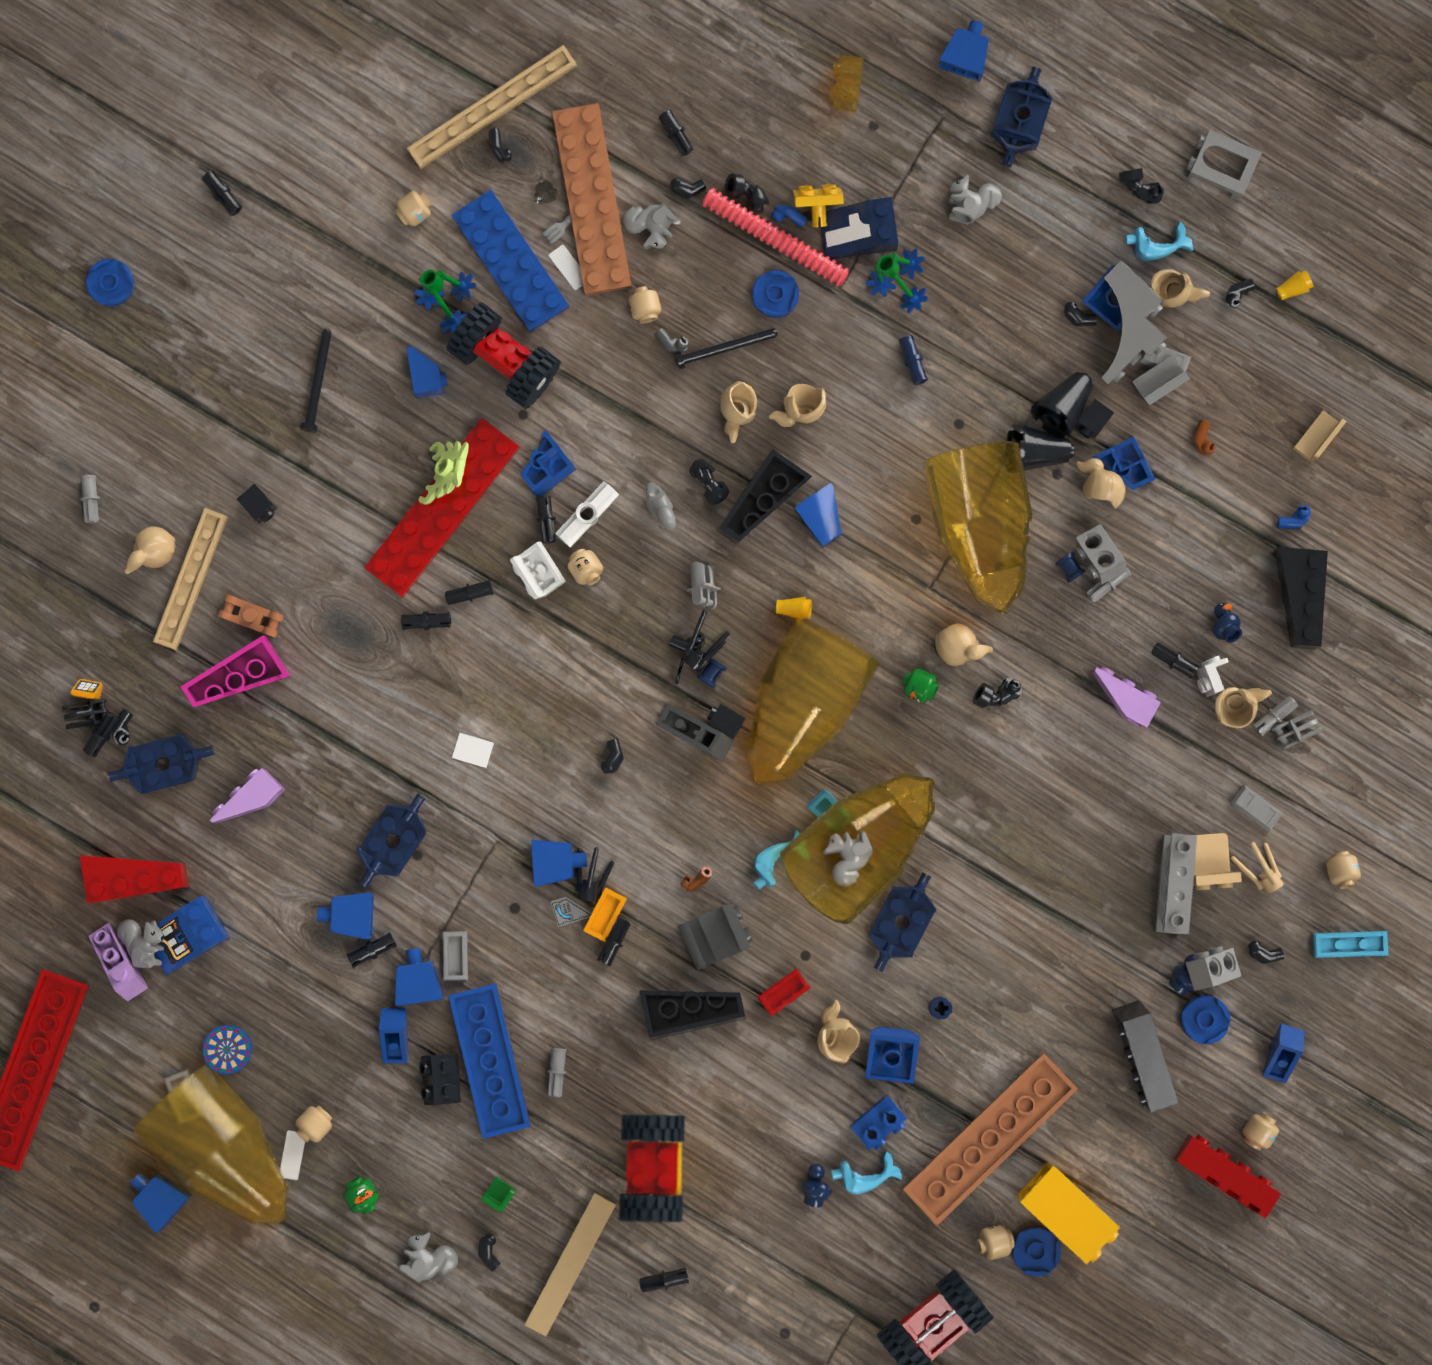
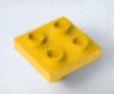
M836 184L822 185V189H812V186L806 185L799 186L798 190H793V200L796 207L811 206L812 227H819L818 217H820L821 227L827 226L826 205L844 204L842 190L840 187L836 188Z

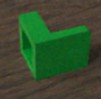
M496 1176L481 1200L502 1213L517 1189Z

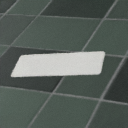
M561 245L549 254L550 259L573 289L577 290L583 286L580 265L567 248Z
M287 1131L279 1177L298 1180L305 1141L295 1131Z

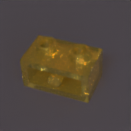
M840 55L839 63L834 62L833 77H837L836 86L831 85L830 100H834V110L857 111L863 57Z

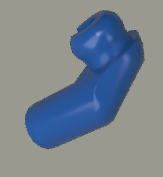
M777 205L771 213V217L776 222H781L783 218H789L800 228L807 221V218L793 206Z
M1301 505L1291 517H1278L1277 528H1302L1311 517L1310 507Z

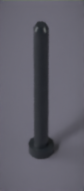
M772 328L682 355L681 352L675 353V359L679 370L684 369L685 364L772 339L778 333L776 329Z
M330 329L322 331L306 421L301 423L300 428L306 432L316 433L318 426L315 425L332 335Z

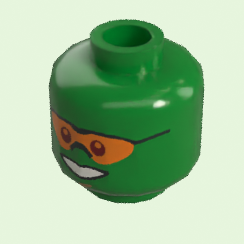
M920 668L914 669L912 673L907 672L901 684L905 686L904 694L907 697L922 704L928 700L932 701L939 688V684L936 683V676Z
M359 1176L344 1186L343 1198L353 1213L362 1212L365 1215L376 1208L374 1203L378 1201L379 1194L370 1179H362Z

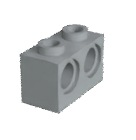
M1101 524L1076 537L1077 547L1075 552L1081 561H1086L1089 574L1093 579L1097 578L1101 585L1127 571L1126 560ZM1090 545H1097L1096 548H1088ZM1102 563H1110L1107 567L1100 566Z
M1223 946L1211 948L1208 951L1194 954L1195 959L1186 962L1194 991L1214 987L1242 976L1233 948L1223 950Z

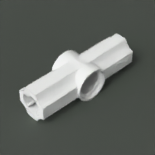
M603 481L587 500L577 507L574 514L555 533L556 536L571 548L591 526L596 524L598 518L618 498L619 494ZM583 510H592L594 512L593 517L590 520L582 519L581 513Z

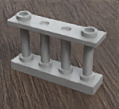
M1172 833V836L1163 835L1155 932L1189 934L1197 836L1175 833Z

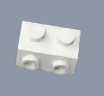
M541 541L536 542L522 554L510 559L514 572L521 577L527 593L534 599L546 597L566 582Z
M1219 656L1208 659L1202 662V668L1196 671L1199 680H1197L1198 687L1202 694H1206V697L1224 690L1216 668L1228 663L1227 658L1220 659Z

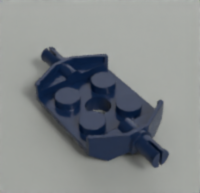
M1033 66L1027 80L1007 84L991 135L1006 151L1002 165L1005 167L1008 158L1010 159L1007 167H1012L1015 154L1036 150L1052 101V96L1049 92L1039 85L1038 79L1042 71L1039 67L1035 76L1036 67ZM1019 109H1025L1029 113V118L1021 120L1017 117L1016 112Z
M181 733L142 745L129 746L123 768L108 772L109 780L113 782L126 779L140 794L195 780L201 758L215 755L214 751H211L214 749L212 745L200 749L195 748ZM166 757L169 760V767L165 771H160L157 767V762L159 759Z
M417 793L412 803L407 807L385 806L386 808L361 846L357 848V852L367 868L365 874L358 882L359 884L368 888L374 876L400 875L428 832L418 814V810L426 798ZM391 834H396L400 838V843L395 848H391L387 844V838Z
M922 872L914 887H893L868 934L880 951V956L873 968L878 969L881 964L879 971L883 972L888 960L891 958L913 957L930 920L937 910L925 893V888L931 876L927 875L924 880L926 874ZM899 915H904L909 920V924L905 929H899L895 925V919Z

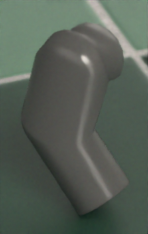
M664 328L659 329L654 334L667 352L682 353L688 348L689 341L686 337L670 338Z

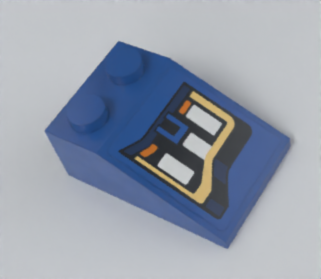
M206 896L196 898L157 923L164 936L163 941L158 944L163 946L164 950L155 952V957L162 961L160 966L164 973L169 975L230 939Z

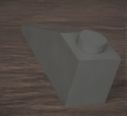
M670 704L666 705L656 722L657 726L720 762H723L734 743L733 740L722 732Z

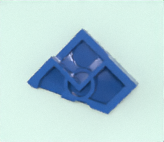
M547 431L542 433L543 439L537 450H533L529 464L524 467L521 473L522 478L537 497L546 494L576 470L575 466Z
M1135 436L1092 457L1101 460L1106 470L1117 473L1123 479L1124 484L1132 490L1156 479Z
M831 483L794 508L822 549L842 535L834 488Z

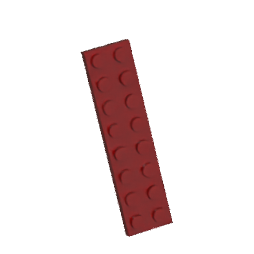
M483 418L480 419L461 443V446L464 442L469 444L461 485L459 487L455 486L451 493L435 498L427 505L420 503L418 498L364 567L402 598L520 449V446ZM433 479L429 485H434L436 480ZM426 489L421 494L424 498L428 495V490Z
M46 969L41 970L0 1080V1165L18 1172L23 1167L90 986Z

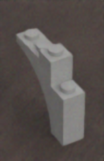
M1120 261L1104 277L1117 297L1122 315V337L1118 352L1107 372L1101 377L1107 384H1110L1112 381L1116 384L1126 374L1123 371L1129 363L1134 366L1143 357L1140 354L1142 350L1148 356H1151L1152 353L1157 356L1167 346L1164 343L1167 337L1147 319L1149 315L1154 318L1162 310L1163 307L1160 304L1164 300L1123 261Z

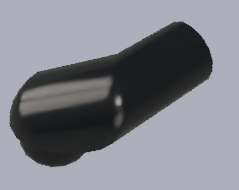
M497 128L490 129L489 143L495 157L502 163L504 161H511V149H502L500 130Z
M674 178L670 183L672 192L685 199H689L707 189L702 179L689 184L680 178Z
M1252 279L1232 284L1229 287L1225 297L1227 306L1231 308L1239 307L1243 293L1255 290Z
M1068 302L1065 305V317L1074 326H1096V314H1083L1075 302Z
M699 632L695 642L694 650L697 647L702 648L705 644V636L701 632ZM673 635L669 646L684 652L692 637L684 640Z
M123 709L118 715L119 720L112 730L113 738L119 745H126L130 741L127 724L133 717V714Z
M618 738L607 741L610 755L601 764V769L605 774L616 772L623 762L624 756Z
M1252 941L1248 945L1250 956L1262 964L1284 959L1282 948L1268 951L1261 946L1259 941Z
M488 1233L479 1240L478 1256L492 1272L501 1263L492 1254L496 1238L493 1234Z

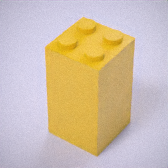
M1048 1161L1015 1197L1086 1264L1089 1261L1095 1262L1102 1254L1100 1249L1106 1243L1111 1244L1119 1235L1117 1230L1120 1227Z

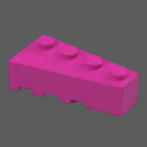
M263 635L182 685L181 689L192 706L198 707L292 675L268 637Z

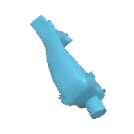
M1181 222L1176 225L1175 242L1173 244H1155L1151 242L1150 238L1146 237L1142 227L1134 229L1131 235H1125V244H1134L1136 258H1140L1143 261L1164 258L1178 248H1183L1189 252L1193 251L1192 239L1186 237L1185 225Z
M797 830L790 842L772 845L760 852L754 859L753 870L759 875V878L753 884L758 890L765 885L769 888L776 885V880L772 875L774 862L786 850L794 851L805 861L809 859L807 850L802 846L803 837Z
M887 1151L883 1153L884 1168L880 1174L861 1176L857 1172L852 1171L847 1161L839 1163L840 1169L831 1170L832 1180L842 1178L844 1189L852 1194H862L871 1191L889 1177H896L902 1180L900 1169L893 1166L892 1156Z

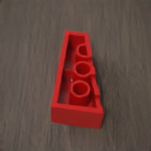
M80 855L88 904L189 888L187 869L184 863Z
M1198 1134L1196 1137L1188 1135L1173 1160L1266 1219L1282 1194L1271 1187L1273 1183L1262 1175L1258 1178L1250 1173L1252 1169L1239 1161L1238 1164L1230 1161L1231 1155L1222 1149L1213 1150L1208 1146L1210 1142Z

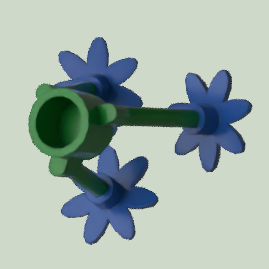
M917 248L912 251L911 255L907 250H904V258L897 256L896 253L881 256L877 261V265L874 266L876 272L871 271V276L874 280L866 282L867 286H874L871 295L877 294L880 290L883 297H886L887 289H896V286L891 283V281L895 280L906 293L903 295V298L907 301L903 302L900 307L907 308L908 314L914 308L921 310V303L929 299L927 296H923L926 288L917 291V288L913 287L912 291H910L897 275L899 273V265L904 266L900 271V275L908 272L910 279L914 278L915 271L923 272L922 267L918 264L922 263L925 257H917Z
M432 269L426 270L418 279L424 291H415V294L420 296L416 301V305L425 303L426 310H430L432 303L441 306L446 314V321L439 324L441 327H444L442 333H447L450 330L453 333L457 325L462 322L463 317L468 314L461 315L460 310H457L455 314L449 311L441 298L445 295V292L442 291L443 279L455 286L450 294L457 295V301L460 302L464 295L467 298H471L469 289H474L477 286L471 282L473 274L470 273L466 277L464 272H460L459 280H456L446 275L442 270L438 272Z

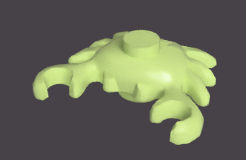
M448 441L446 443L448 450L440 442H435L430 447L429 451L437 452L432 457L433 460L437 461L435 465L436 474L434 475L436 482L434 485L426 486L428 495L425 498L420 496V503L430 504L435 498L449 494L454 490L455 486L459 487L461 485L469 448L467 442H464L461 446L460 442L456 441L453 446Z

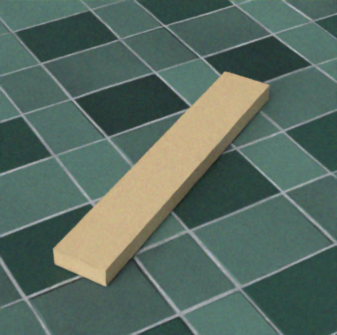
M204 508L154 637V643L177 651L228 517L226 515Z
M594 1193L530 1313L525 1326L545 1337L547 1336L616 1203Z

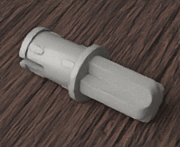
M84 475L81 476L82 497L80 501L83 502L85 523L93 524L99 521L98 500H100V497L97 496L96 476Z
M1126 566L1127 571L1102 585L1100 582L1096 583L1086 591L1088 598L1092 602H1096L1110 590H1116L1115 587L1131 576L1130 570Z
M1289 696L1275 708L1268 709L1269 712L1252 726L1263 737L1278 723L1282 724V720L1298 708V704Z
M551 1048L550 1070H547L549 1073L548 1096L561 1097L564 1074L567 1072L564 1071L567 1049Z

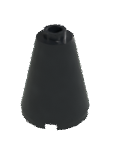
M1075 372L1037 400L1031 406V413L1035 421L1040 419L1044 423L1042 428L1050 434L1061 437L1070 436L1093 389L1091 377L1084 372Z
M1013 424L1014 430L1008 431L1005 456H1010V463H1006L1010 472H1021L1068 463L1070 458L1074 456V445L1067 438L1020 424Z

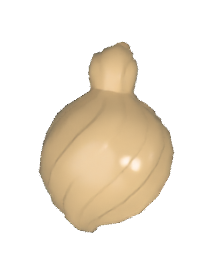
M1160 270L1154 274L1151 280L1150 288L1164 300L1160 304L1162 307L1176 308L1186 303V301L1196 302L1210 296L1209 291L1193 287L1191 278L1186 273L1180 274L1175 270Z
M736 381L722 392L720 400L721 412L727 420L724 431L729 436L730 443L736 442L739 426L750 423L754 419L757 408V398L754 389L741 381Z
M807 384L792 386L784 397L786 412L774 411L769 415V419L775 420L782 427H791L796 421L812 423L818 420L826 408L825 390L823 388L816 389Z
M1097 458L1076 463L1081 472L1091 473L1083 485V494L1088 499L1108 500L1113 505V508L1116 509L1125 498L1126 490L1123 479L1117 473L1105 470L1102 461Z
M150 526L144 528L136 536L133 552L128 558L124 572L129 574L141 565L149 568H160L168 564L175 552V538L160 527Z
M963 624L950 625L940 631L935 637L937 654L943 662L951 666H959L970 660L981 659L985 654L993 651L991 646L979 645V641L974 633Z
M1231 687L1222 691L1215 703L1218 723L1230 728L1246 727L1255 719L1258 702L1272 694L1271 690H1262L1260 688L1247 690Z
M834 1000L832 1006L826 1008L822 1013L821 1020L824 1026L818 1034L817 1043L821 1053L827 1059L839 1063H847L850 1055L859 1045L860 1035L849 1020L837 1018L840 1012V1004L838 1000Z

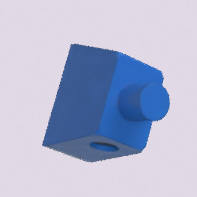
M971 20L967 30L957 28L940 58L938 68L981 82L989 38L981 35L984 25L981 22Z
M531 840L535 887L574 878V868L588 867L587 852L573 853L571 843Z
M374 893L332 897L331 907H318L317 921L331 922L330 931L334 933L372 939Z
M420 948L405 950L407 965L396 967L395 1005L401 1006L444 999L433 961L422 962Z
M138 1173L130 1182V1185L139 1192L132 1203L155 1233L162 1231L193 1196L190 1192L161 1174L154 1176L149 1181L141 1173Z

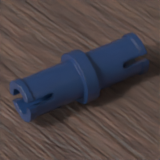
M909 335L899 339L905 357L904 364L909 368L913 384L920 385L927 382L928 377L921 362L923 357L918 353L914 337Z

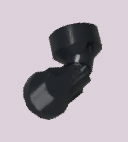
M1142 168L1119 172L1120 182L1125 184L1129 191L1133 192L1131 195L1148 204H1157L1162 200L1164 190L1158 182L1140 184V181L1144 178Z
M731 173L728 175L725 182L726 195L732 198H740L741 195L745 194L751 200V210L762 213L764 205H769V199L765 191L758 185H749L741 174Z
M698 459L693 462L689 473L693 478H698L701 483H704V488L706 489L704 496L711 505L718 504L727 498L730 490L723 481L714 480L712 472H715L714 470L716 469L711 464Z
M1006 678L995 693L994 687L984 682L978 687L973 698V704L981 708L1006 705L1021 696V683L1014 678Z

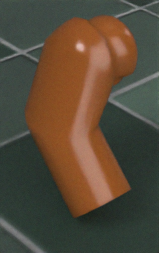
M1199 420L1193 436V443L1200 454L1210 455L1215 451L1214 443L1211 444L1206 436L1211 424L1207 421Z
M707 866L703 867L694 880L688 875L685 876L680 883L681 887L685 888L687 892L695 891L707 883L713 874L712 869Z

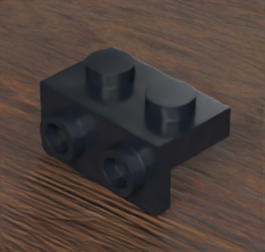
M458 1053L421 1056L419 1071L422 1075L421 1097L424 1100V1105L461 1102Z

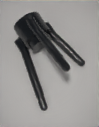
M706 609L702 611L690 643L684 651V654L687 656L684 660L685 663L697 672H700L706 663L726 644L725 639L730 635V632L726 631L707 652L699 647L696 650L693 649L707 614Z
M598 847L594 848L588 879H583V883L582 867L577 868L575 891H578L577 898L596 902V898L601 896L603 887L614 866V861H610L597 887L598 882L593 881L598 858ZM577 848V853H582V849Z

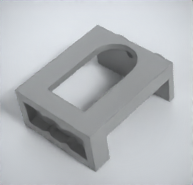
M1209 130L1206 137L1201 135L1197 143L1196 149L1199 152L1196 158L1192 156L1186 168V170L1190 171L1187 179L1190 180L1192 176L1231 192L1230 198L1240 201L1262 152ZM1209 147H1219L1246 159L1247 161L1239 179L1237 180L1208 167L1203 161L1204 151Z

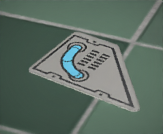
M567 897L551 901L558 927L590 918L592 914Z

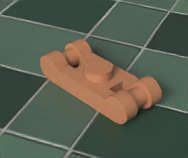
M226 594L224 598L225 605L223 610L219 611L218 617L276 638L278 633L276 631L279 622L282 623L284 615ZM234 605L241 607L238 616L231 614ZM265 617L270 618L267 627L262 625Z

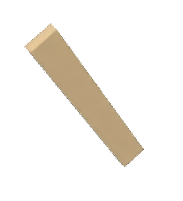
M562 45L407 147L408 152L421 170L577 67L576 62L565 46Z

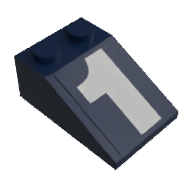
M892 197L867 200L826 211L827 226L822 227L826 257L829 256L830 259L897 251L898 236Z

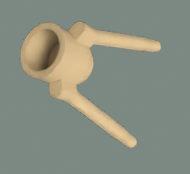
M1252 842L1251 847L1264 869V872L1259 875L1261 880L1250 872L1236 857L1232 856L1231 860L1256 884L1259 890L1265 889L1267 894L1272 893L1284 885L1280 879L1282 875L1277 869L1268 844L1264 843L1263 846L1271 866L1270 869L1255 842Z

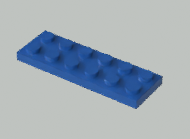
M491 189L452 214V218L530 333L569 308V304Z
M497 983L448 995L482 1138L485 1139L531 1127Z

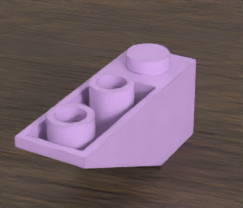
M1105 667L1093 669L1092 674L1121 717L1142 729L1147 728L1161 703L1156 700L1157 696L1147 690L1139 691L1134 688L1136 684L1128 679L1123 678L1122 681L1113 676L1114 672Z
M255 769L246 778L248 782L242 788L238 786L229 795L231 799L225 805L221 803L212 812L214 816L210 821L212 823H220L269 807L286 789L266 769Z
M107 923L88 936L115 992L129 1001L148 989L139 968L133 967L132 959L128 955L125 946L118 939V935L110 923Z

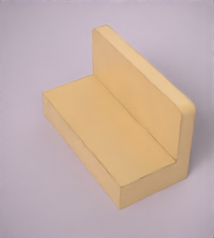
M1323 410L1294 446L1293 450L1310 463H1313L1319 458L1347 421L1341 419L1338 422Z

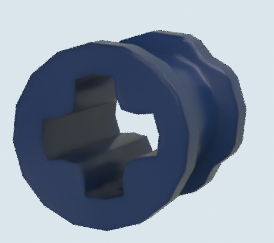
M1074 552L1069 553L1055 563L1061 567L1067 576L1066 581L1068 583L1086 572L1085 569H1081L1075 560Z
M711 658L701 675L698 674L697 678L714 689L719 676L723 671L726 672L727 668Z
M936 997L931 1000L929 1011L933 1017L943 1020L952 1013V1004L946 998ZM940 1001L943 1005L947 1006V1010H943L942 1015L934 1010V1007L938 1006Z

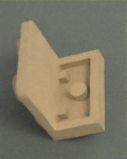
M1227 834L1195 835L1197 836L1193 886H1195L1196 890H1208L1210 885L1218 884V888H1231L1233 883L1242 882L1241 872L1230 871Z

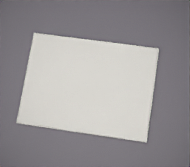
M459 733L452 758L486 768L494 743Z

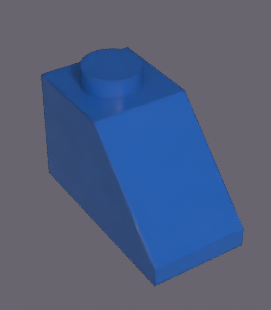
M406 347L413 391L416 398L445 394L444 386H448L446 372H441L440 367L413 347Z
M381 1008L379 1036L383 1063H408L406 1008Z
M1284 1024L1280 1025L1271 1043L1263 1070L1264 1077L1283 1083L1288 1081L1303 1053L1305 1031Z

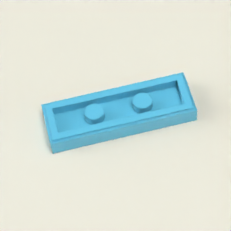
M1387 931L1312 933L1314 958L1389 956Z

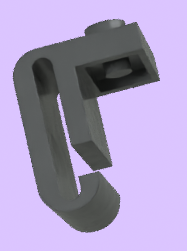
M730 902L678 925L697 971L750 948L749 943L753 940L748 928L742 929L739 920L743 919L738 905L733 907Z

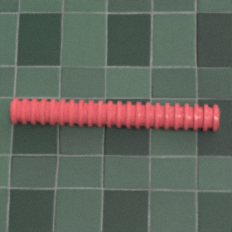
M715 188L710 189L705 196L703 207L706 208L708 206L711 212L714 210L716 215L721 214L723 219L728 218V222L731 223L733 221L736 227L741 226V230L746 229L748 234L753 233V237H759L761 242L766 241L768 246L770 244L773 245V249L778 248L779 252H784L786 257L791 256V260H798V264L803 263L805 268H811V272L816 271L818 276L823 275L825 280L827 278L830 279L829 282H835L837 287L841 286L848 276L849 268L846 267L844 269L842 264L837 265L836 261H831L829 256L824 257L822 252L817 253V249H810V245L805 246V242H799L797 237L792 238L790 233L788 235L785 234V230L780 231L779 227H774L772 222L767 223V219H760V215L757 214L755 216L753 211H747V207L742 208L740 203L735 204L733 199L730 201L727 195L722 196V193H717Z

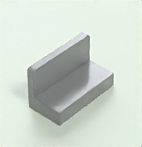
M1170 356L1134 379L1133 383L1146 404L1151 405L1190 380V378L1183 371L1176 358Z

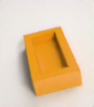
M605 887L583 931L605 942V938L608 937L627 898Z

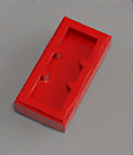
M796 968L757 997L772 1017L811 989V987Z

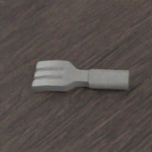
M571 214L565 217L562 223H554L542 233L550 244H553L564 235L565 228L568 225H572Z

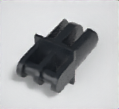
M107 699L89 700L85 703L62 706L63 712L85 709V711L64 715V721L86 719V721L66 724V730L98 726L105 714L109 712L105 707ZM97 704H98V709H99V710L94 711V710H93V705H97ZM95 715H100L101 720L96 721Z

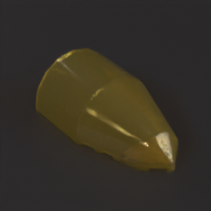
M1003 441L973 445L926 459L922 466L937 536L974 599L1000 614H1007L1016 597L1020 596L1024 590L1027 566L1026 550L1030 536H1028L1029 522L1032 521V509L1019 443Z
M795 618L759 684L746 751V758L755 783L764 785L789 779L841 732L878 669V661L833 632L808 620Z
M904 773L834 802L780 852L781 864L796 890L825 917L836 923L850 924L901 876L904 870L902 869L908 857L912 855L918 838L922 836L935 812V802H933L934 780L930 777L926 778ZM865 831L873 854L870 856L867 864L858 870L860 877L855 884L850 887L839 886L833 880L831 873L834 865L842 859L838 852L827 855L823 854L829 837L832 834H838L843 840V834L848 832L851 839L854 840L857 839L859 833Z
M208 1065L198 1069L172 1090L134 1129L133 1132L184 1187L250 1223H280L285 1220L287 1216L289 1187L269 1147L270 1144L261 1129L259 1119Z

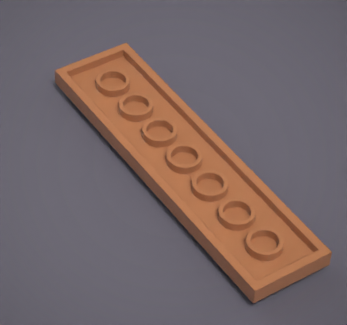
M599 103L552 111L585 296L632 288Z
M1042 1053L902 1189L938 1225L1072 1096L1078 1088Z

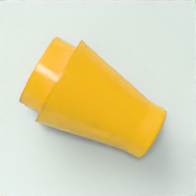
M1306 270L1302 272L1297 271L1287 281L1277 287L1276 291L1283 301L1287 298L1309 292V289L1313 288L1314 285Z
M799 597L777 600L776 614L786 615L803 621L805 618L810 619L811 599Z

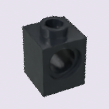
M1094 399L1075 426L1079 428L1077 431L1087 439L1090 437L1095 439L1114 412Z
M255 483L237 498L238 502L259 524L262 521L264 523L269 521L275 515L274 511L277 507Z
M721 703L718 708L713 707L707 717L710 720L708 724L710 727L722 732L731 740L735 739L746 719Z

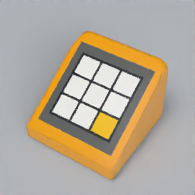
M80 679L71 690V694L78 698L99 700L103 684L101 682Z

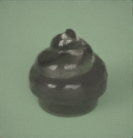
M548 180L539 182L535 186V203L548 204L554 202L558 190Z

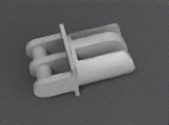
M693 562L690 567L692 588L687 589V592L692 593L693 604L707 607L711 610L715 609L717 606L716 591L721 590V588L715 585L714 567L700 562Z
M1309 710L1272 728V731H1275L1278 736L1276 738L1277 741L1280 740L1283 746L1281 748L1282 751L1323 731L1319 727L1302 736L1300 735V731L1317 724V718L1298 727L1294 724L1313 715V710ZM1284 726H1287L1289 730L1286 734L1282 730ZM1291 735L1294 742L1289 744L1286 737Z

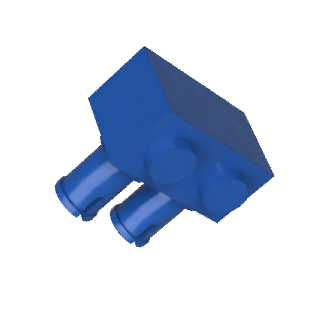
M885 1095L849 1126L869 1150L873 1147L877 1150L887 1142L885 1139L887 1135L891 1132L896 1134L906 1126L904 1121L907 1118L891 1098Z

